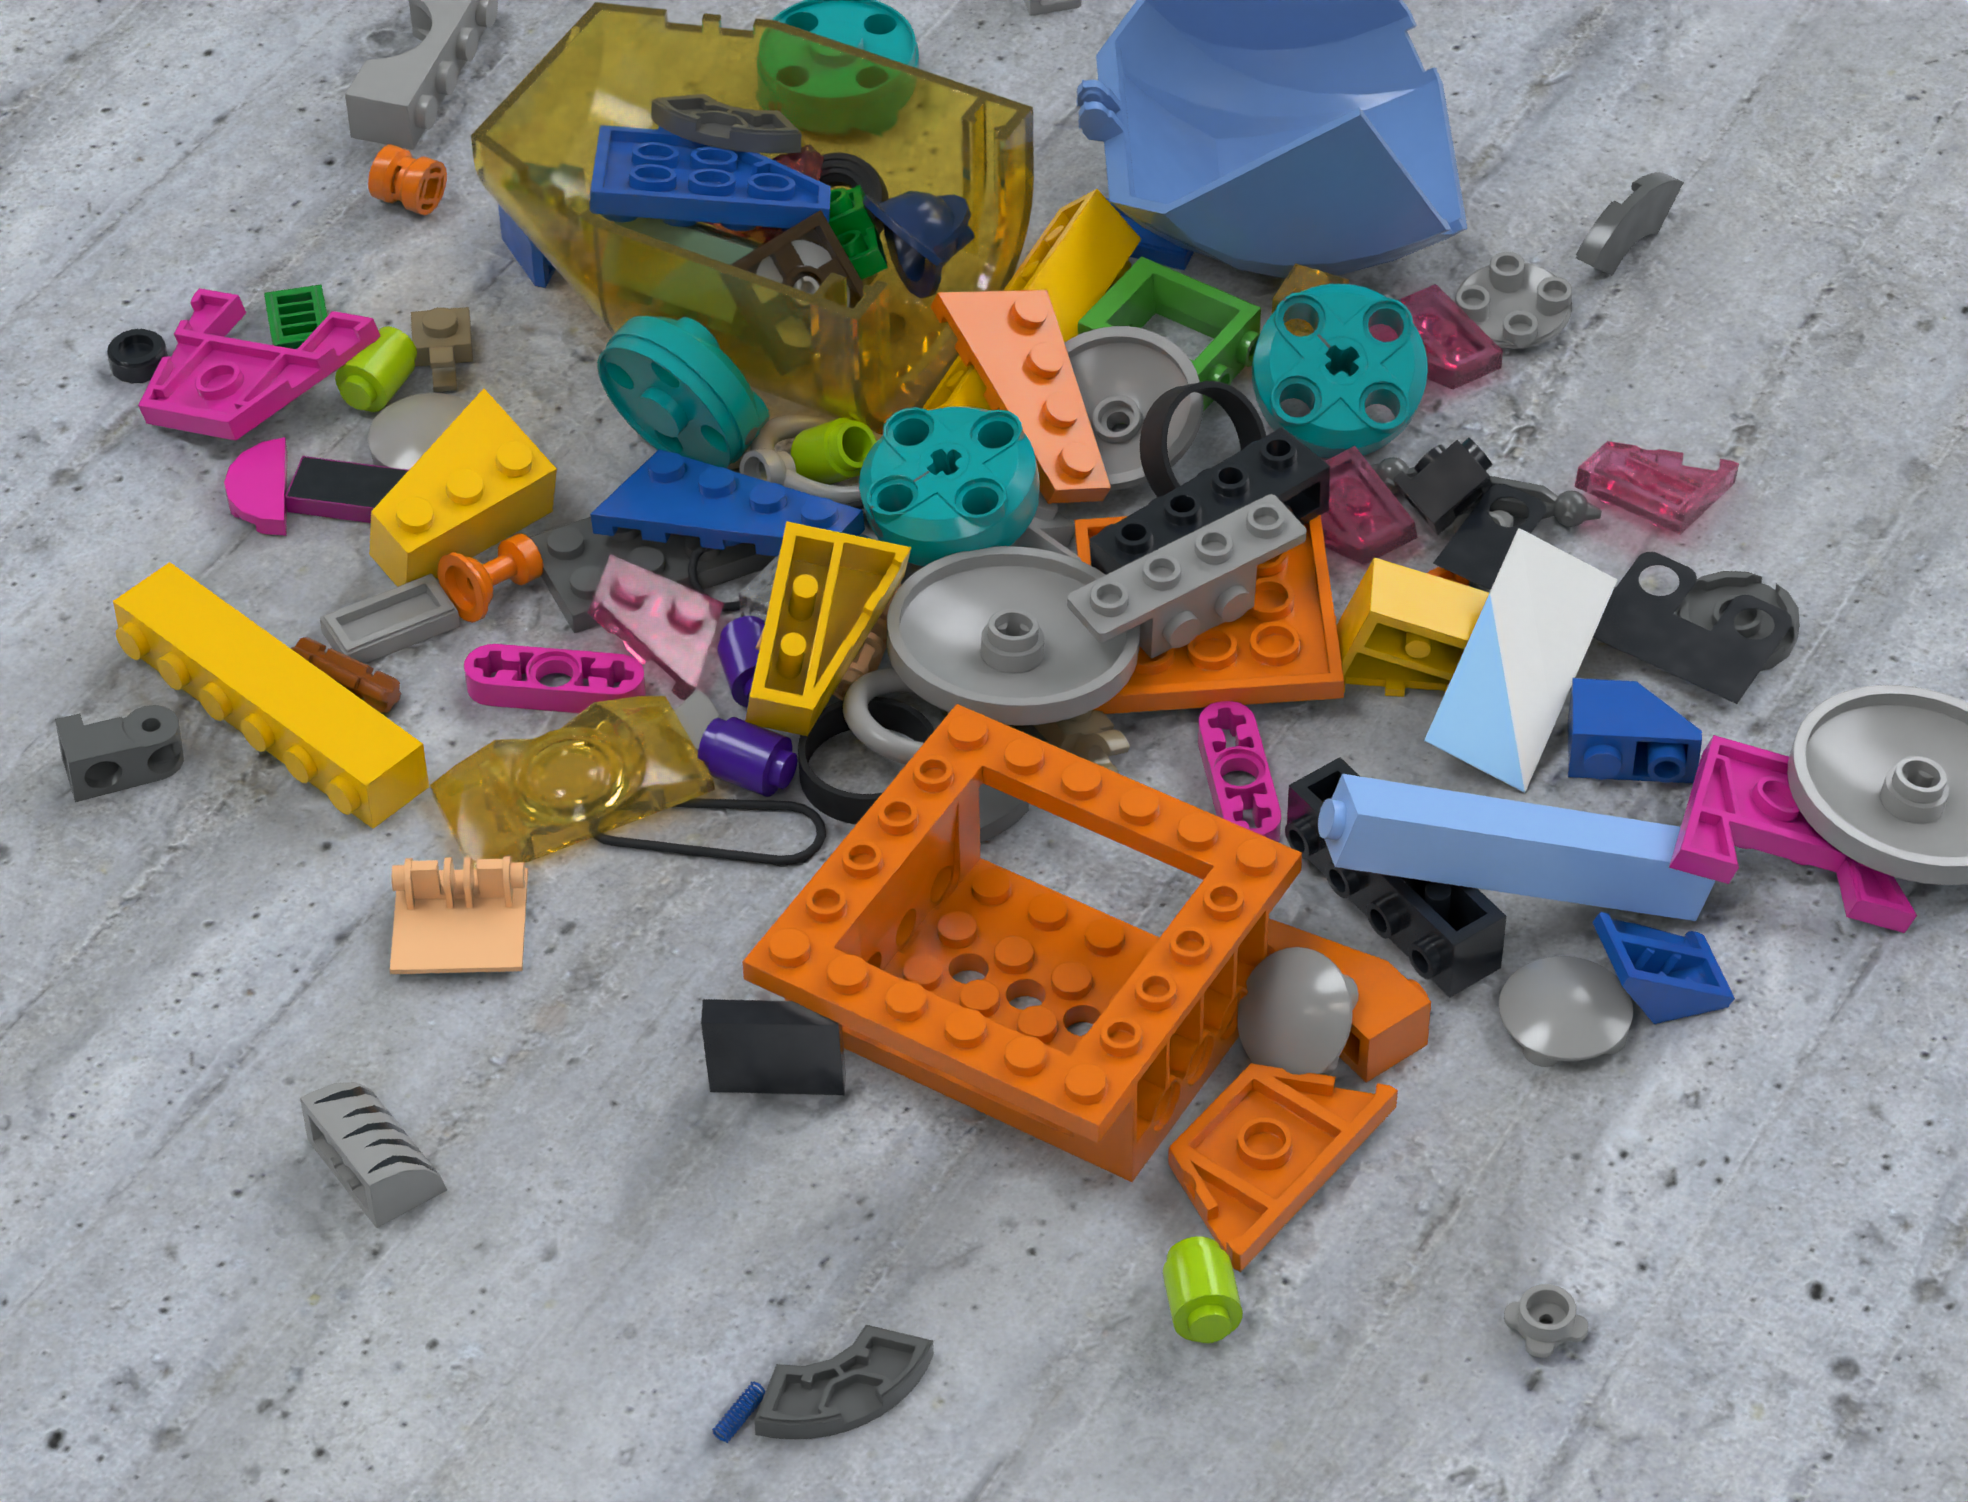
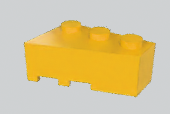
M483 388L371 511L369 555L397 587L429 574H433L436 579L438 577V563L442 556L455 552L462 554L464 557L472 558L553 512L557 468Z
M786 521L745 722L769 729L808 736L905 576L911 547Z

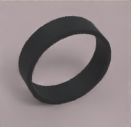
M1204 381L1170 389L1153 403L1141 429L1140 458L1147 482L1157 497L1164 496L1180 486L1169 462L1167 435L1173 413L1180 402L1192 392L1210 397L1226 411L1236 429L1240 451L1251 442L1258 441L1266 436L1264 425L1257 410L1244 394L1226 383Z
M875 697L868 704L871 716L885 729L902 733L918 742H925L934 732V728L929 720L908 704L885 697ZM842 700L824 708L808 736L800 735L798 742L799 778L806 798L820 812L845 823L857 824L882 793L858 794L839 790L822 781L808 764L813 753L820 745L831 737L850 730L843 715Z

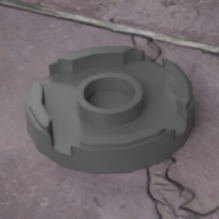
M1720 571L1698 578L1675 611V615L1711 631L1735 597L1739 595L1754 596L1785 610L1792 618L1790 629L1761 671L1771 669L1789 657L1798 639L1800 622L1799 608L1788 591L1778 584L1773 589L1771 586L1762 583V576L1744 571ZM1760 609L1743 610L1734 619V626L1737 632L1749 639L1766 638L1773 632L1775 627L1773 618Z

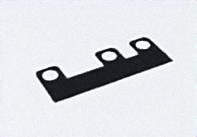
M1496 484L1490 487L1433 564L1491 590L1518 528L1531 534L1546 513L1544 502L1506 484ZM1500 498H1516L1527 506L1529 516L1519 526L1504 527L1491 519L1489 514L1491 504ZM1656 552L1642 553L1632 564L1617 587H1614L1593 638L1738 704L1792 625L1790 614L1754 596L1739 595L1732 600L1711 631L1674 614L1696 583L1697 576L1694 570ZM1655 565L1668 567L1677 574L1679 586L1669 595L1656 596L1649 594L1640 586L1639 576L1641 572ZM1746 609L1763 610L1773 618L1774 630L1768 637L1763 639L1746 638L1735 629L1734 619L1736 615Z

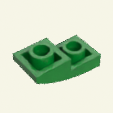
M861 185L849 190L837 188L831 190L829 225L861 280L888 268L884 249L872 212L862 203L865 193Z

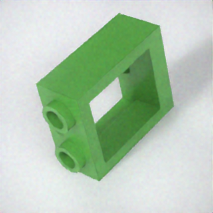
M1141 256L1078 321V335L1103 327L1130 326L1142 328L1155 313L1214 338L1194 361L1191 359L1190 361L1197 371L1200 382L1218 381L1231 385L1232 380L1245 366H1252L1257 340L1260 335L1261 307ZM1203 395V412L1214 401Z

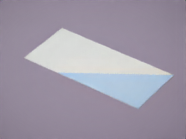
M1518 528L1424 741L1525 793L1570 691L1572 678H1575L1618 580Z

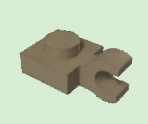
M440 307L426 311L411 312L412 341L417 349L415 367H431L433 392L457 390L456 363L473 362L469 307L450 309Z
M1094 709L1070 719L1033 725L1049 741V744L1068 752L1073 751L1075 755L1116 773H1119V771L1111 763L1108 756L1127 753L1130 748L1126 737L1120 731L1113 729L1115 725L1102 711Z

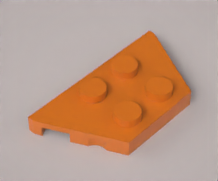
M1250 1063L1169 1146L1168 1165L1215 1241L1229 1255L1232 1267L1235 1270L1241 1272L1397 1107V1089L1390 1085L1377 1083L1375 1094L1336 1088L1335 1076L1316 1073L1297 1075L1291 1074L1283 1068Z

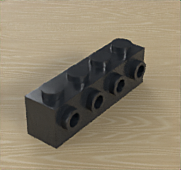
M1281 427L1264 438L1251 442L1243 450L1214 467L1201 471L1195 478L1164 496L1153 499L1148 505L1121 521L1106 526L1098 534L1090 538L1091 566L1107 575L1269 494L1275 495L1304 526L1310 520L1329 511L1330 466Z
M1341 757L1289 785L1285 835L1290 847L1302 852V858H1307L1327 877L1330 886L1337 895L1342 898H1348L1367 916L1374 931L1382 938H1389L1409 958L1413 968L1422 978L1431 979L1450 998L1501 968L1506 915L1478 888L1334 866L1325 839L1320 836L1318 830L1320 809L1326 799H1332L1342 774L1360 776Z

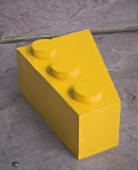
M1374 557L1336 625L1344 676V693L1345 684L1385 687V696L1404 697L1405 688L1441 690L1446 692L1489 592Z

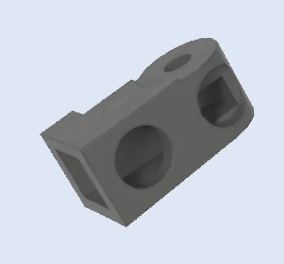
M159 705L143 706L135 709L125 718L117 717L87 725L83 724L80 713L55 719L61 758L75 802L166 779L180 770L184 762L179 719L174 711L167 707Z

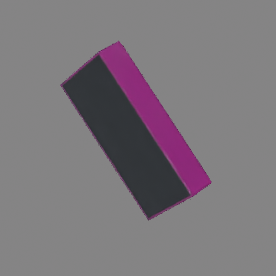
M302 456L285 496L287 512L371 523V511L409 470Z

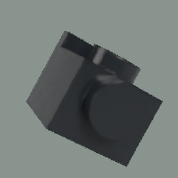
M1467 438L1462 444L1456 440L1447 449L1441 444L1434 447L1415 465L1414 469L1418 473L1410 479L1402 471L1394 478V482L1398 492L1431 529L1439 535L1458 516L1465 513L1480 500L1488 489L1493 486L1490 475L1486 472L1493 464L1471 438Z

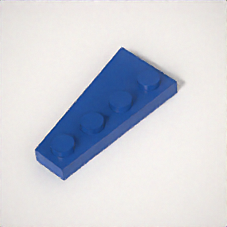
M661 449L654 453L590 514L593 534L614 536L618 527L641 530L642 540L667 543L671 536L670 534L700 537L701 547L725 550L727 546L750 543L755 544L756 554L779 557L786 521L860 536L865 531L863 510Z

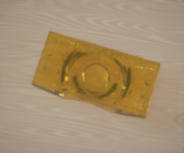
M636 696L594 702L562 728L549 731L537 738L492 741L453 766L430 785L432 796L463 856L472 857L474 869L477 868V859H503L504 856H511L512 862L527 863L595 837L599 833L608 832L715 790L712 776L704 762L698 759L696 748L666 696Z

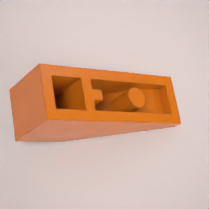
M1269 918L1267 957L1285 948L1302 947L1312 949L1328 957L1340 969L1342 974L1348 975L1356 983L1359 993L1358 1002L1352 1011V1024L1348 1040L1339 1057L1366 1083L1428 1045L1431 1001L1418 982L1405 978L1387 960Z

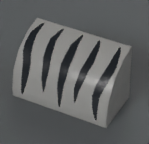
M357 1082L334 1083L300 1097L309 1143L376 1228L447 1191L441 1176L371 1089Z

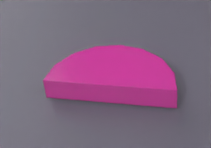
M285 437L261 442L242 452L229 466L224 481L231 514L235 518L239 519L240 517L242 520L255 524L257 532L262 534L286 536L287 532L285 496L287 493L288 451Z

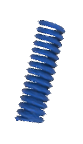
M751 1382V1385H748V1389L742 1392V1396H739L736 1403H733V1406L724 1414L721 1421H718V1424L715 1425L716 1428H713L712 1431L719 1440L728 1443L734 1434L737 1433V1430L742 1427L743 1423L757 1409L766 1392L761 1384Z

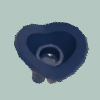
M908 191L882 203L866 194L862 201L883 222L889 254L900 280L910 293L920 299L936 294L941 282L942 268L957 252L975 239L974 232L968 225L971 217L968 203L965 198L955 194L935 196L928 192Z

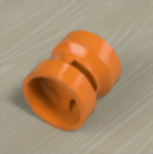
M389 144L378 152L372 163L368 178V188L374 198L388 203H394L399 200L405 209L421 215H428L438 206L446 188L447 171L445 165L440 161L425 156L415 159L409 150Z

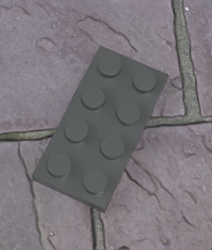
M740 467L731 471L740 473ZM591 517L529 537L537 546L542 557L543 572L541 578L574 633L694 593L689 584L688 565L692 552L700 543V537L670 534L671 536L667 543L642 540L641 530L618 527L614 536L593 534ZM750 543L727 546L725 550L707 548L698 562V581L704 590L778 564L779 557L756 554L755 544Z

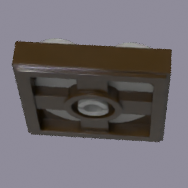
M821 210L808 216L722 269L782 374L795 369L881 315Z

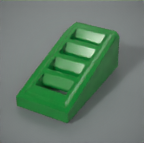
M322 284L264 293L273 346L298 349L327 317Z

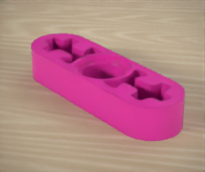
M487 644L471 651L464 662L467 692L475 702L486 706L623 716L639 709L646 698L643 666L637 659L625 654ZM497 672L495 677H491L492 673ZM551 673H563L571 677L569 682L558 687H548L539 682L541 678ZM522 674H526L527 681H522ZM583 679H588L589 686H584ZM621 682L619 687L613 688L614 683Z
M1221 701L1208 705L1199 716L1198 747L1216 815L1276 842H1280L1281 809L1253 712L1247 706L1234 701ZM1223 729L1229 730L1230 734L1236 737L1235 747L1226 748ZM1232 771H1245L1252 774L1256 780L1245 786H1235L1227 783L1222 777ZM1253 808L1252 816L1257 828H1249L1248 823L1243 821V810Z

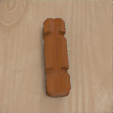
M303 637L299 639L296 646L291 647L293 651L360 699L364 697V701L381 713L389 712L401 698L402 693L399 691L400 682L398 679L381 671H375L373 675L374 668L332 648L325 652L326 645L309 637Z

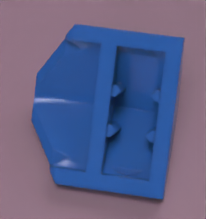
M1600 912L1592 923L1622 987L1653 1024L1728 1008L1734 1001L1735 997L1703 934L1688 931L1685 936L1641 924L1612 919L1605 912Z

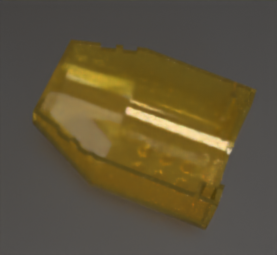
M595 2L471 134L474 165L484 188L613 335L630 318L636 316L666 317L677 321L682 317L691 318L710 331L717 340L720 349L738 367L750 387L837 419L846 417L852 421H860L866 424L872 432L883 435V427L887 419L894 413L905 408H923L959 355L954 347L958 339L948 322L940 323L930 307L937 293L1003 291L1013 277L1018 265L1032 209L1034 187L1033 107L776 20L755 18L753 31L722 28L721 15L704 13L702 25L668 22L667 9ZM706 94L717 102L737 108L779 110L802 133L801 153L759 154L798 171L803 165L818 156L836 152L848 153L865 160L878 172L885 183L889 199L908 191L928 192L935 196L955 194L966 199L971 211L968 225L974 232L975 239L957 252L942 268L941 282L936 294L920 299L910 293L900 280L891 260L883 229L879 236L888 268L878 272V275L870 285L865 284L863 286L864 297L852 309L847 304L846 277L831 272L816 292L810 294L614 224L615 222L605 219L601 214H593L589 211L590 189L600 125L658 129L659 125L651 119V101L659 97ZM836 186L831 188V190L837 188H845L846 190L851 189L846 186ZM702 223L759 243H763L770 233L777 228L756 226L755 229L749 231H733L723 227L721 223H714V225Z

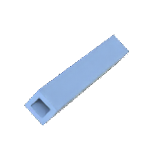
M1348 774L1341 775L1332 799L1328 798L1324 801L1318 818L1319 834L1325 839L1334 866L1344 869L1691 921L1697 920L1715 883V880L1669 868L1681 827Z

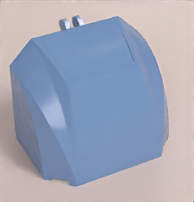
M1137 0L1096 54L1098 81L1082 80V83L1077 88L1076 102L1077 107L1080 106L1078 113L1079 129L1082 128V132L1088 140L1104 142L1109 202L1140 226L1181 248L1214 258L1236 269L1285 279L1343 275L1395 261L1468 229L1443 82L1435 67L1425 71L1407 32L1417 25L1411 11L1403 0Z

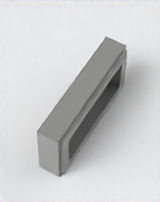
M433 574L320 617L321 631L331 647L364 664L460 627L458 610Z

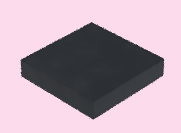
M703 999L701 1028L710 1092L845 1095L846 1067L841 1024L793 1001Z

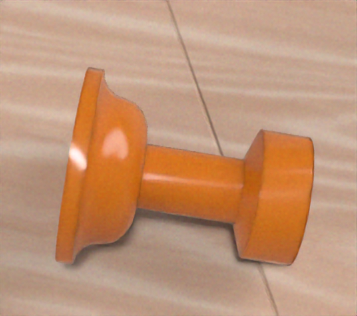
M517 533L501 541L498 546V557L484 564H481L474 558L464 557L462 554L455 552L442 556L438 563L437 576L440 586L458 610L459 617L474 623L485 618L488 612V605L493 598V586L507 579H510L515 584L524 585L539 578L543 572V561L535 543L527 535Z

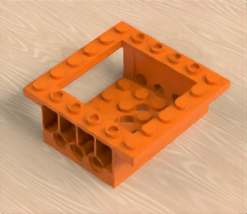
M956 704L742 961L744 980L785 998V1001H793L841 1024L844 1049L1133 1182L1238 1039V1005L1241 998L1248 993L1246 981L1256 966L1267 957L1269 914L1301 872L1302 852ZM982 783L1203 879V881L1160 937L980 858L979 787ZM967 970L977 971L985 976L983 979L972 980L968 983H961L952 978L957 973ZM1030 996L1040 1000L1042 1004L1030 1006L1023 1010L1013 1007L1010 1002L1018 997ZM1079 1022L1094 1024L1082 1036L1072 1034L1067 1030L1069 1026Z

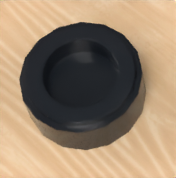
M131 329L122 332L112 339L107 350L109 366L113 376L128 383L150 381L162 357H168L166 343L162 336L155 331L147 329Z

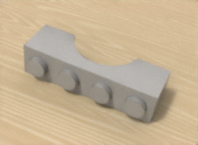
M409 0L413 36L422 42L400 55L365 61L345 93L351 138L386 145L392 144L413 150L425 129L429 130L433 127L437 110L445 96L453 93L457 84L458 74L465 62L471 61L474 58L478 41L486 27L491 28L498 12V0Z

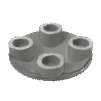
M1501 252L1491 258L1490 265L1476 270L1461 283L1455 297V312L1463 328L1480 341L1503 348L1532 347L1551 340L1565 328L1572 312V287L1566 279L1557 277L1542 267L1525 263L1524 259L1517 253Z
M423 393L408 396L390 404L375 417L369 428L368 444L372 454L373 465L410 470L470 402L449 394Z
M1302 947L1279 950L1261 961L1246 981L1248 993L1240 999L1237 1017L1241 1043L1253 1064L1283 1068L1285 1071L1297 1075L1316 1073L1329 1076L1335 1071L1338 1065V1057L1349 1037L1352 1011L1358 1002L1359 996L1357 985L1351 977L1342 974L1334 962L1318 951Z
M1552 956L1537 959L1523 965L1507 979L1500 993L1499 1013L1509 1035L1523 1046L1525 1058L1534 1065L1550 1067L1559 1061L1587 1060L1603 1054H1615L1625 1047L1628 1031L1632 1024L1633 1004L1630 995L1622 987L1618 977L1605 967L1582 958Z

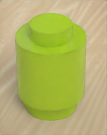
M381 327L378 330L381 336L374 343L360 351L337 370L335 375L336 385L343 400L351 407L368 412L382 410L413 373L415 359L417 358L416 346L407 334L394 327Z
M843 417L800 432L792 443L790 454L795 462L796 473L810 480L832 485L860 475L863 462L876 443V439L866 424Z
M1189 1237L1174 1244L1167 1253L1166 1262L1162 1269L1174 1329L1181 1337L1190 1341L1200 1343L1220 1341L1232 1333L1239 1326L1243 1318V1310L1231 1259L1215 1240L1208 1237Z

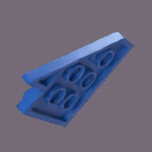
M600 125L590 189L589 214H601L605 219L613 222H631L641 217L662 219L664 223L676 227L692 226L697 222L721 223L723 227L733 231H749L755 229L756 226L781 228L784 232L820 210L829 223L831 186L759 153L734 151L700 144L677 136L660 126L658 129Z

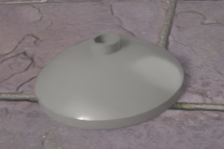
M1112 326L1094 329L1066 341L1065 346L1109 479L1110 490L1125 489L1146 483L1147 479L1140 458V435L1144 419L1153 403L1168 390L1200 382L1197 371L1188 356L1176 344L1150 330L1130 326ZM1195 392L1189 394L1180 402L1172 415L1167 435V450L1171 467L1184 456L1196 438L1203 417V394ZM1119 423H1126L1129 425L1123 431H1111V429Z

